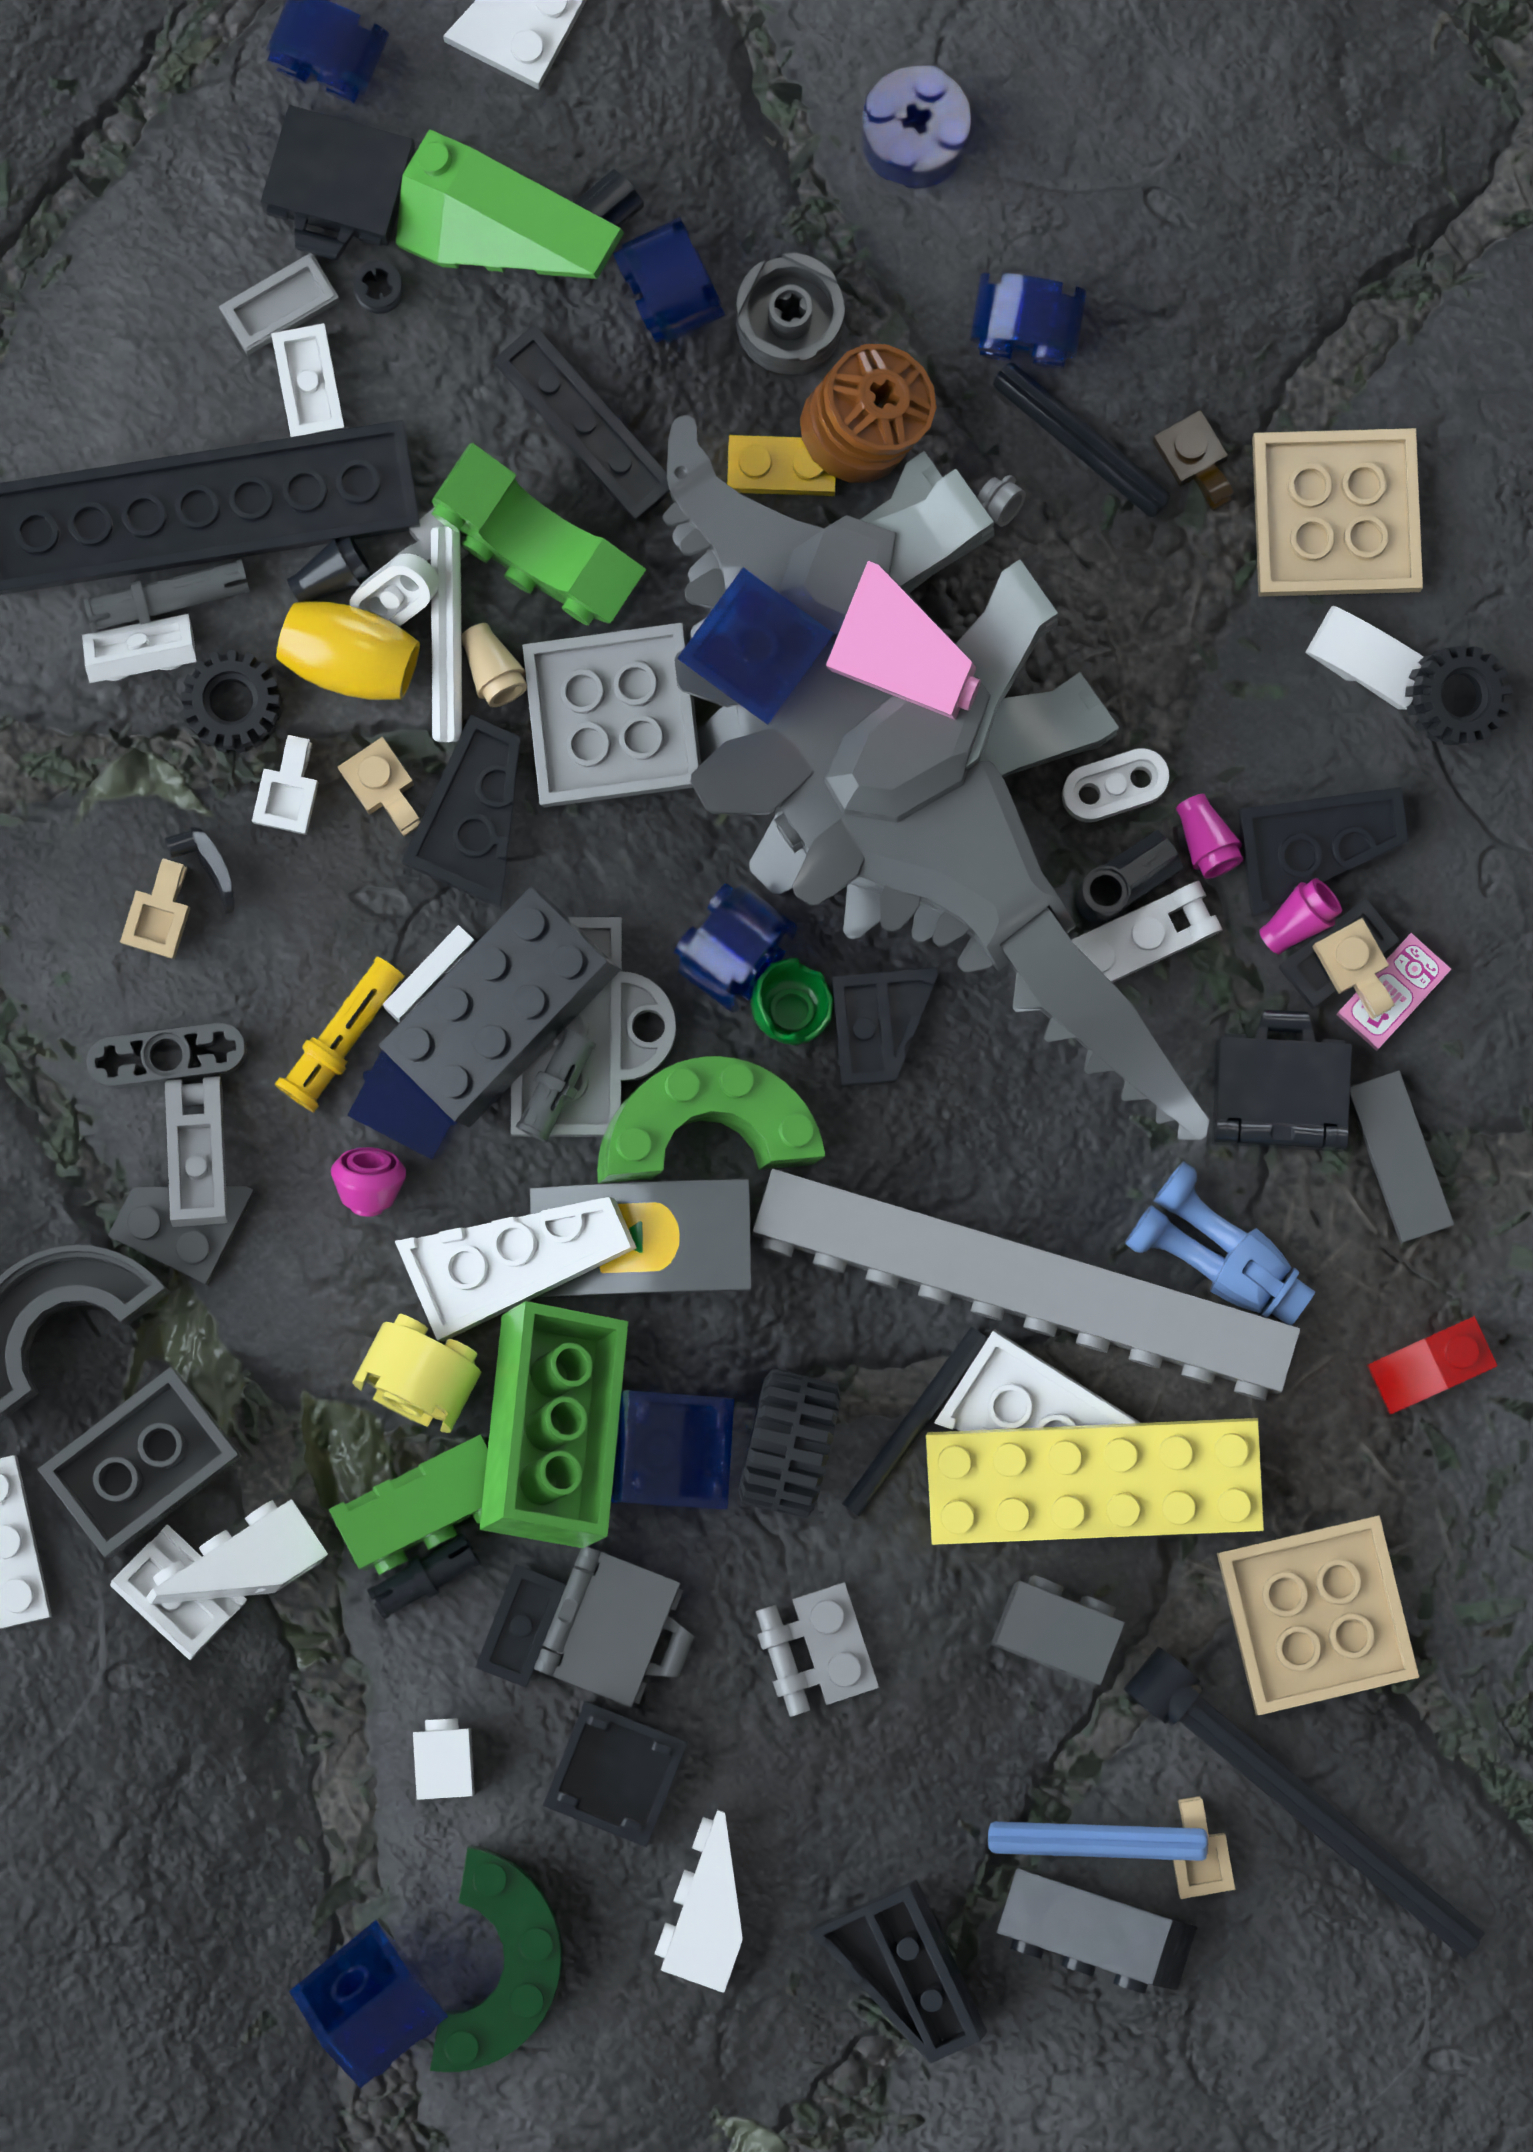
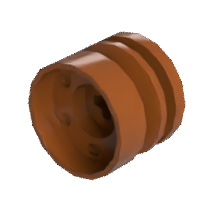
M887 344L861 345L847 351L806 399L800 417L802 441L812 460L829 475L849 483H871L889 475L931 427L936 411L934 386L924 367L907 352Z

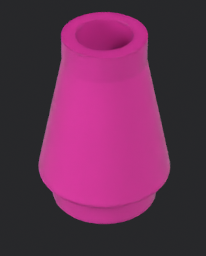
M1205 794L1192 796L1176 807L1181 818L1193 868L1201 870L1204 878L1210 879L1225 874L1243 861L1239 851L1242 843L1210 805Z
M1314 878L1308 884L1300 882L1271 920L1259 930L1260 936L1274 953L1280 955L1288 948L1334 926L1335 917L1342 912L1341 905L1331 889L1319 879Z

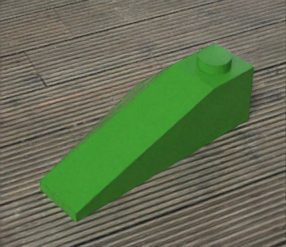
M430 129L402 175L396 244L399 248L440 267L459 268L460 264L485 266L488 271L505 272V268L535 270L539 275L598 279L624 234L623 230L618 226L483 153Z

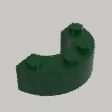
M472 1845L467 1847L458 1903L478 1910L495 1926L503 1944L504 1969L497 1988L483 2002L466 2010L442 2011L439 2014L430 2071L434 2072L474 2070L496 2062L516 2050L533 2034L544 2019L553 2002L561 1977L563 1954L560 1929L552 1906L542 1889L530 1875L511 1860L493 1851Z

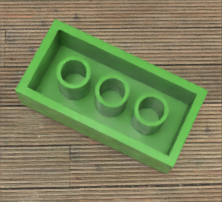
M528 1301L521 1303L502 1315L479 1530L577 1548H585L608 1537L628 1321Z

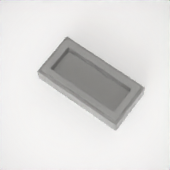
M309 253L219 306V309L248 356L273 341L271 333L295 329L336 305L340 300L314 255Z

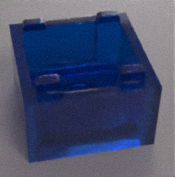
M630 1390L622 1391L611 1503L697 1510H728L734 1399Z

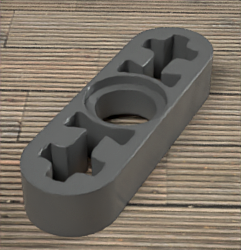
M212 1023L106 1037L93 1044L88 1052L86 1062L90 1075L97 1083L106 1088L118 1089L164 1083L165 1080L172 1079L187 1080L229 1074L236 1071L243 1064L247 1054V1046L241 1033L232 1025ZM224 1034L228 1043H236V1051L227 1053V1062L218 1063L217 1058L213 1054L197 1055L201 1067L191 1068L193 1054L187 1038L197 1036L196 1046L198 1048L215 1045V1036ZM162 1041L176 1042L182 1049L180 1064L170 1071H161L152 1063V1051ZM143 1043L141 1060L147 1071L146 1074L137 1075L138 1066L136 1064L120 1066L118 1068V1076L110 1077L106 1069L98 1068V1061L107 1059V1050L114 1048L120 1057L137 1056L133 1045Z

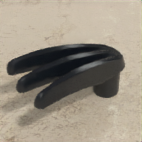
M190 827V831L166 837L165 842L170 858L197 852L200 864L209 875L219 894L225 914L234 911V891L227 867L217 848L205 832L199 827Z

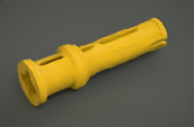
M378 956L374 959V963L343 1002V1005L319 1038L312 1037L310 1041L306 1040L302 1046L304 1053L286 1078L279 1077L275 1082V1086L284 1094L313 1113L319 1107L317 1099L335 1075L342 1076L346 1070L345 1065L347 1061L344 1058L366 1027L372 1022L397 984L405 977L398 969ZM372 990V996L363 1006V1008L355 1017L350 1026L346 1028V1024L349 1022L354 1013L357 1011V1009L360 1007V1005L363 1003L365 998ZM339 1036V1041L336 1043L333 1049H331L330 1046ZM317 1066L316 1072L304 1087V1082Z

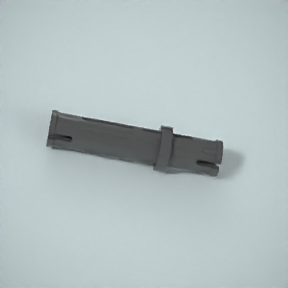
M238 559L236 562L144 585L141 584L140 580L130 582L131 588L93 598H83L93 633L99 629L139 620L140 624L151 622V616L242 593L247 594L250 593L242 559Z

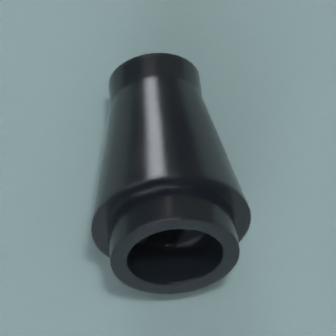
M348 536L340 542L334 538L299 572L289 577L287 582L299 602H313L360 586L363 583L362 579L372 572L362 551L353 538Z

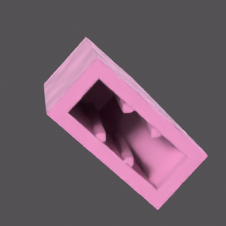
M868 561L826 666L832 672L956 720L960 708L969 711L977 695L981 680L973 677L976 671L975 665L878 564Z

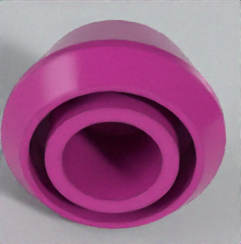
M362 1147L343 1153L332 1165L331 1176L341 1202L350 1208L353 1213L371 1217L381 1214L383 1210L393 1205L405 1181L406 1168L389 1151L379 1148Z

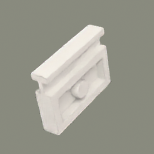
M167 1524L111 1581L110 1586L184 1656L191 1660L224 1627L229 1619L245 1605L247 1599L244 1596L150 1604L146 1597L157 1586L153 1580L156 1574L180 1559L184 1566L187 1567L202 1557Z

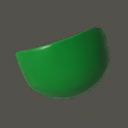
M790 957L771 963L755 982L750 1006L753 1019L763 1033L780 1043L797 1046L806 1044L820 1036L831 1021L834 999L822 972L815 971L801 964L798 958Z

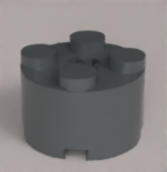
M782 254L780 257L766 262L764 260L757 264L745 276L737 295L736 327L741 346L757 364L779 374H809L831 357L841 340L845 315L844 297L834 274L822 262L804 254ZM791 307L799 309V318H793L790 322L781 319V312L787 313Z

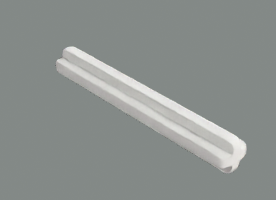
M447 526L434 527L431 530V566L439 578L438 591L431 599L432 736L438 742H457L462 734L460 531L456 532Z

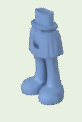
M1183 1161L1154 1198V1202L1167 1211L1183 1218L1227 1252L1226 1257L1218 1255L1183 1233L1169 1221L1166 1215L1152 1205L1141 1216L1125 1244L1138 1253L1146 1252L1151 1248L1165 1250L1184 1260L1211 1280L1210 1292L1242 1308L1261 1313V1316L1264 1318L1273 1314L1285 1324L1292 1326L1312 1299L1315 1291L1297 1279L1299 1271L1295 1268L1291 1270V1265L1279 1249L1257 1228L1246 1233L1212 1211L1195 1191L1197 1171L1194 1167Z

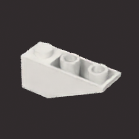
M292 1499L280 1507H277L274 1501L271 1500L245 1518L249 1527L231 1537L229 1532L224 1530L200 1546L199 1549L204 1556L185 1567L180 1559L156 1574L153 1580L157 1586L150 1591L146 1598L150 1604L276 1593L319 1565L328 1553Z
M717 1809L714 1820L702 1818L692 1849L702 1852L695 1873L687 1870L683 1872L673 1900L676 1903L682 1904L683 1908L676 1926L665 1923L655 1955L664 1958L661 1967L662 1971L724 1993L743 1936L725 1812Z

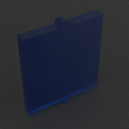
M382 1050L371 1071L367 1070L363 1073L365 1083L347 1116L433 1160L450 1126H455L458 1123L453 1121Z

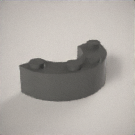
M66 1245L45 1249L20 1260L0 1275V1423L39 1394L30 1374L29 1352L36 1332L50 1316L70 1306L93 1305L108 1310L120 1322L128 1326L170 1294L171 1291L152 1272L133 1259L106 1248L90 1245Z

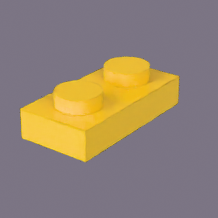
M729 435L727 485L738 493L835 496L836 477L829 475L812 460L802 441V437Z

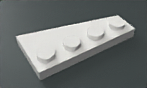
M475 0L444 34V42L539 90L587 0Z
M994 1329L934 1423L952 1430L954 1428L960 1431L1140 1422Z

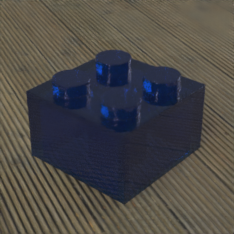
M743 567L677 659L764 723L772 725L837 634L753 572Z
M377 1920L372 1922L289 1991L323 2049L360 2089L375 2076L384 2073L393 2061L416 2042L429 2036L435 2027L448 2017L412 1959Z

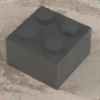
M1035 1575L1033 1577L1030 1576L1028 1583L1022 1581L1015 1582L991 1645L1091 1685H1101L1125 1623L1113 1618L1116 1607L1088 1596L1081 1597L1079 1604L1061 1597L1065 1587Z

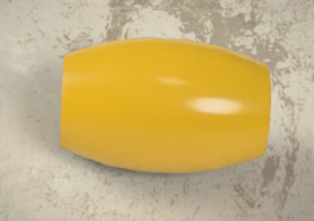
M295 602L284 621L278 641L276 657L277 660L294 673L323 689L349 697L368 700L402 699L409 688L418 661L420 642L395 623L366 610L332 602Z

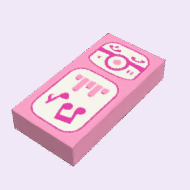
M1412 933L1386 959L1389 966L1375 974L1387 989L1395 1006L1371 1020L1356 992L1336 1014L1376 1051L1451 970L1449 966Z

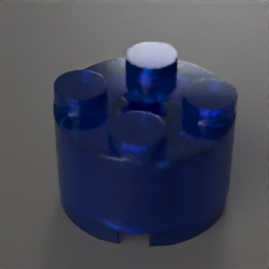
M286 0L265 51L269 54L267 61L278 67L277 72L303 84L307 83L309 76L317 78L316 82L327 87L325 91L328 94L355 104L358 95H365L390 33L374 23L371 31L358 26L361 15L328 0Z
M911 66L887 74L869 92L863 110L861 142L869 165L884 179H889L908 188H927L947 179L956 170L967 148L971 115L966 96L957 83L936 66ZM915 121L918 125L924 124V133L918 134L914 128L906 129L907 123Z
M681 217L621 244L623 249L613 253L626 283H629L634 295L642 293L644 296L635 301V304L656 343L664 339L669 343L726 316L715 287L698 251L690 241V234Z
M982 273L979 279L970 341L979 344V355L986 358L1010 361L1014 351L1032 354L1033 364L1064 369L1066 358L1077 356L1087 291L1076 286L1075 295L1070 296L1062 293L1063 282L1002 273L1001 283L994 284L991 283L990 273Z
M726 883L716 892L707 909L712 912L699 930L694 926L687 930L678 942L674 953L681 957L678 969L679 974L727 1010L734 1013L740 1009L736 998L741 995L749 1001L752 998L755 982L771 963L783 959L786 952L778 947L784 934L792 940L794 939L797 932V924L746 886L742 885L735 889Z

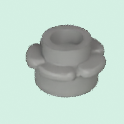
M1012 475L1005 476L1002 481L996 477L990 479L981 489L977 498L994 523L1000 527L1007 525L1017 515L1026 497V492L1015 484L1016 478Z

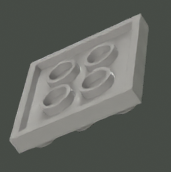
M683 623L522 645L539 803L543 808L693 788L690 782L691 774L701 765L694 696L684 693L678 688L674 661L677 653L688 647L686 626Z

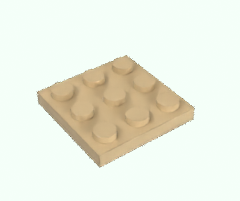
M1416 428L1254 433L1252 446L1259 597L1421 592L1423 589Z
M1380 1515L1217 1553L1256 1715L1419 1678Z

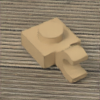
M383 737L338 766L339 772L369 815L383 806L404 837L417 829L420 823L419 817L402 795L403 792L414 786V783Z
M163 858L152 895L136 890L120 943L175 960L190 911L189 906L175 902L187 872V867L184 864Z
M1363 918L1312 946L1338 994L1354 987L1371 1020L1395 1006L1387 989L1375 975L1386 969L1389 964Z
M1201 1797L1179 1799L1183 1828H1201L1208 1834L1205 1810ZM1225 1833L1208 1834V1854L1205 1860H1173L1180 1899L1235 1890Z

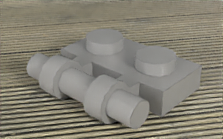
M845 1582L792 1599L799 1621L783 1625L777 1605L755 1611L762 1633L757 1634L762 1650L768 1649L778 1679L773 1681L777 1697L783 1696L789 1717L810 1711L804 1691L808 1687L820 1684L826 1705L879 1688ZM804 1637L814 1668L798 1673L788 1641Z

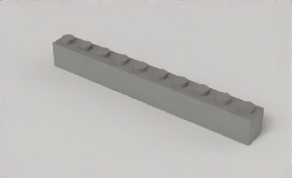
M775 1169L771 1170L753 1229V1236L762 1239L760 1248L787 1257H792L794 1249L814 1254L813 1264L825 1269L844 1273L846 1265L867 1270L865 1280L881 1286L897 1289L900 1280L919 1286L918 1296L946 1305L950 1304L951 1297L973 1303L971 1307L972 1313L1002 1321L1004 1312L1025 1318L1023 1328L1055 1337L1057 1328L1078 1334L1076 1344L1105 1353L1108 1352L1110 1344L1131 1350L1129 1360L1160 1369L1162 1360L1183 1366L1181 1374L1183 1377L1213 1385L1215 1376L1236 1382L1234 1392L1266 1401L1268 1392L1276 1395L1282 1392L1300 1332V1328Z

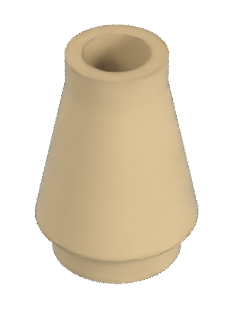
M488 623L474 625L462 633L461 643L465 648L479 698L486 699L490 707H499L512 702L526 691L525 669L494 635Z

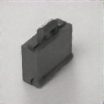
M588 1546L581 1548L534 1669L626 1706L633 1707L634 1702L639 1704L647 1683L642 1682L644 1676L680 1677L695 1637L668 1616L670 1609L676 1611L683 1590L679 1589L681 1583ZM663 1629L673 1632L659 1666L650 1661Z

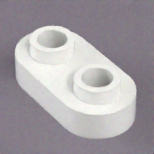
M400 554L360 585L350 599V606L375 613L400 627L427 606L438 591L439 578L434 568L423 558L414 554Z
M1134 749L1074 770L1067 777L1063 786L1062 801L1067 812L1075 819L1082 822H1096L1158 800L1168 785L1169 770L1166 762L1158 753L1149 749ZM1136 770L1145 771L1150 777V784L1144 788L1134 786L1130 779L1131 773ZM1084 787H1092L1097 790L1099 800L1095 804H1085L1080 800L1079 791Z

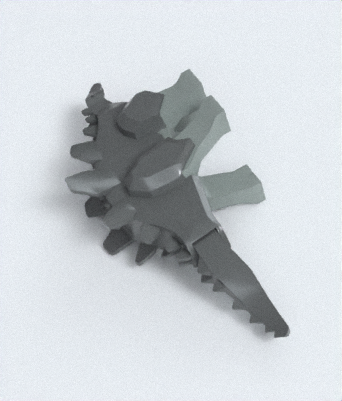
M688 415L676 418L671 425L667 461V481L674 503L664 513L663 520L668 526L678 525L673 532V541L684 555L691 556L710 549L689 569L688 577L690 583L687 584L684 592L686 600L692 605L718 609V611L693 626L690 632L691 645L677 653L674 659L677 686L682 692L723 706L697 730L701 765L691 774L690 782L705 809L712 814L768 815L775 809L777 810L775 817L749 862L750 872L772 894L782 895L793 889L795 896L810 906L820 905L847 886L843 932L848 939H861L879 922H881L882 928L886 931H900L914 913L911 934L912 938L917 942H926L933 938V943L938 947H945L967 933L971 938L958 959V966L963 972L970 973L986 970L992 966L999 972L1009 965L1016 975L1013 999L1014 1011L1042 1012L1050 1018L1043 1039L1047 1042L1070 1038L1076 1039L1088 1050L1083 1070L1086 1074L1114 1071L1124 1080L1121 1097L1123 1101L1148 1099L1157 1106L1156 1123L1162 1124L1171 1121L1179 1123L1178 1140H1202L1205 1138L1209 1126L1208 1117L1159 1047L1133 1004L1067 935L1076 926L1061 899L1040 869L1003 779L1008 775L1041 764L1099 748L1115 737L1119 730V726L1096 696L1081 672L1053 691L1005 698L1039 638L1058 626V612L1022 561L1019 559L1001 572L985 612L955 644L975 665L976 671L973 677L981 680L970 710L967 711L960 708L956 720L832 672L826 666L868 561L878 564L915 602L910 592L933 574L995 536L994 521L958 470L954 469L942 477L926 452L923 451L906 463L891 499L860 520L846 515L824 529L778 513L741 495L716 476L708 455L699 446V432L695 419Z

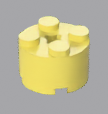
M398 1314L394 1323L383 1322L353 1380V1384L362 1391L367 1382L377 1389L373 1400L426 1427L429 1426L433 1418L441 1420L443 1423L440 1431L450 1433L481 1375L480 1369L474 1362L478 1354L470 1347L453 1339H448L444 1345L425 1335L428 1331L425 1325L409 1316Z

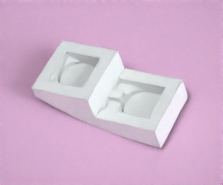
M1331 606L1305 652L1346 681H1357L1397 709L1407 710L1406 706H1409L1413 700V697H1405L1406 687L1414 686L1415 681L1408 677L1413 669L1421 668L1418 662L1423 656L1385 632L1336 606Z

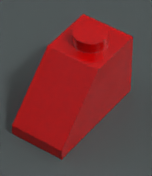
M1475 1316L1367 1365L1390 1415L1498 1366Z

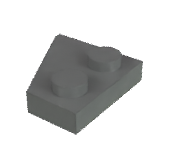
M226 1186L228 1223L172 1227L170 1221L169 1187H132L108 1237L208 1286L255 1191L247 1186Z

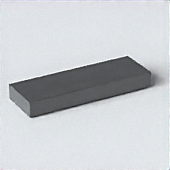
M1400 1071L1350 1087L1349 1100L1400 1244L1452 1227L1454 1222Z

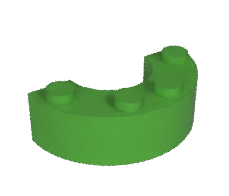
M470 443L432 499L435 509L431 514L450 529L456 532L460 531L465 537L460 545L467 552L488 563L490 558H493L507 568L504 577L519 589L531 594L536 587L563 603L562 609L585 625L589 626L593 619L611 623L646 569L606 539L594 536L574 526L546 508L518 484L514 472L474 443Z
M722 1056L692 1058L671 1065L653 1075L618 1108L605 1131L601 1143L597 1168L598 1184L653 1179L664 1169L665 1148L674 1131L682 1125L696 1121L721 1123L738 1132L752 1148L759 1170L813 1165L825 1157V1151L819 1128L808 1107L799 1095L774 1073L751 1062Z

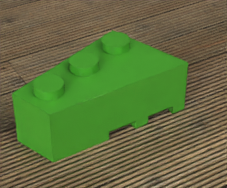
M481 1434L419 1464L417 1468L391 1481L389 1479L374 1486L372 1491L347 1504L342 1502L328 1509L358 1569L368 1571L375 1567L378 1575H382L408 1561L404 1551L422 1542L425 1543L428 1550L445 1543L458 1535L454 1526L472 1516L477 1525L480 1524L488 1446Z

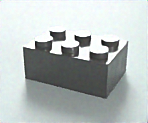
M169 1367L37 1470L105 1558L112 1559L241 1460L243 1456L179 1372Z

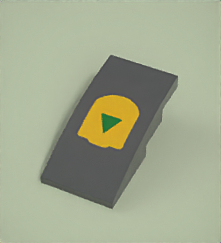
M749 1179L636 1182L530 1188L531 1214L606 1197L615 1198L636 1245V1249L535 1298L642 1296V1294L751 1291Z

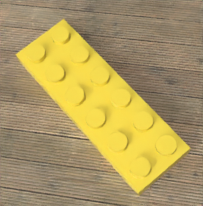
M1258 1418L927 1432L926 1434L932 1545L1264 1531Z

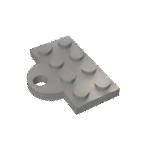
M568 917L621 971L565 1028L593 1041L596 1047L592 1050L574 1086L578 1090L573 1100H567L549 1137H604L613 1115L621 1106V1083L636 1081L650 1075L669 1056L676 1036L675 1014L668 997L653 981L636 973L622 972V917ZM646 1012L659 1015L665 1024L662 1036L653 1042L639 1040L632 1030L635 1019ZM563 1031L511 1084V1136L532 1137L515 1126L520 1121L538 1085L534 1081L539 1071H545L563 1036Z

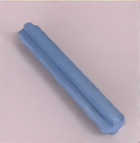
M994 1821L990 1824L988 1831L989 1849L996 1854L1203 1861L1207 1857L1209 1844L1208 1834L1201 1828Z

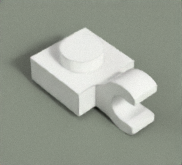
M288 735L280 772L269 769L263 770L252 818L254 824L307 835L319 784L317 780L304 777L312 748V743L309 739Z

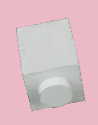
M458 1718L425 1720V1731L413 1732L417 1800L474 1796L471 1728L459 1729Z

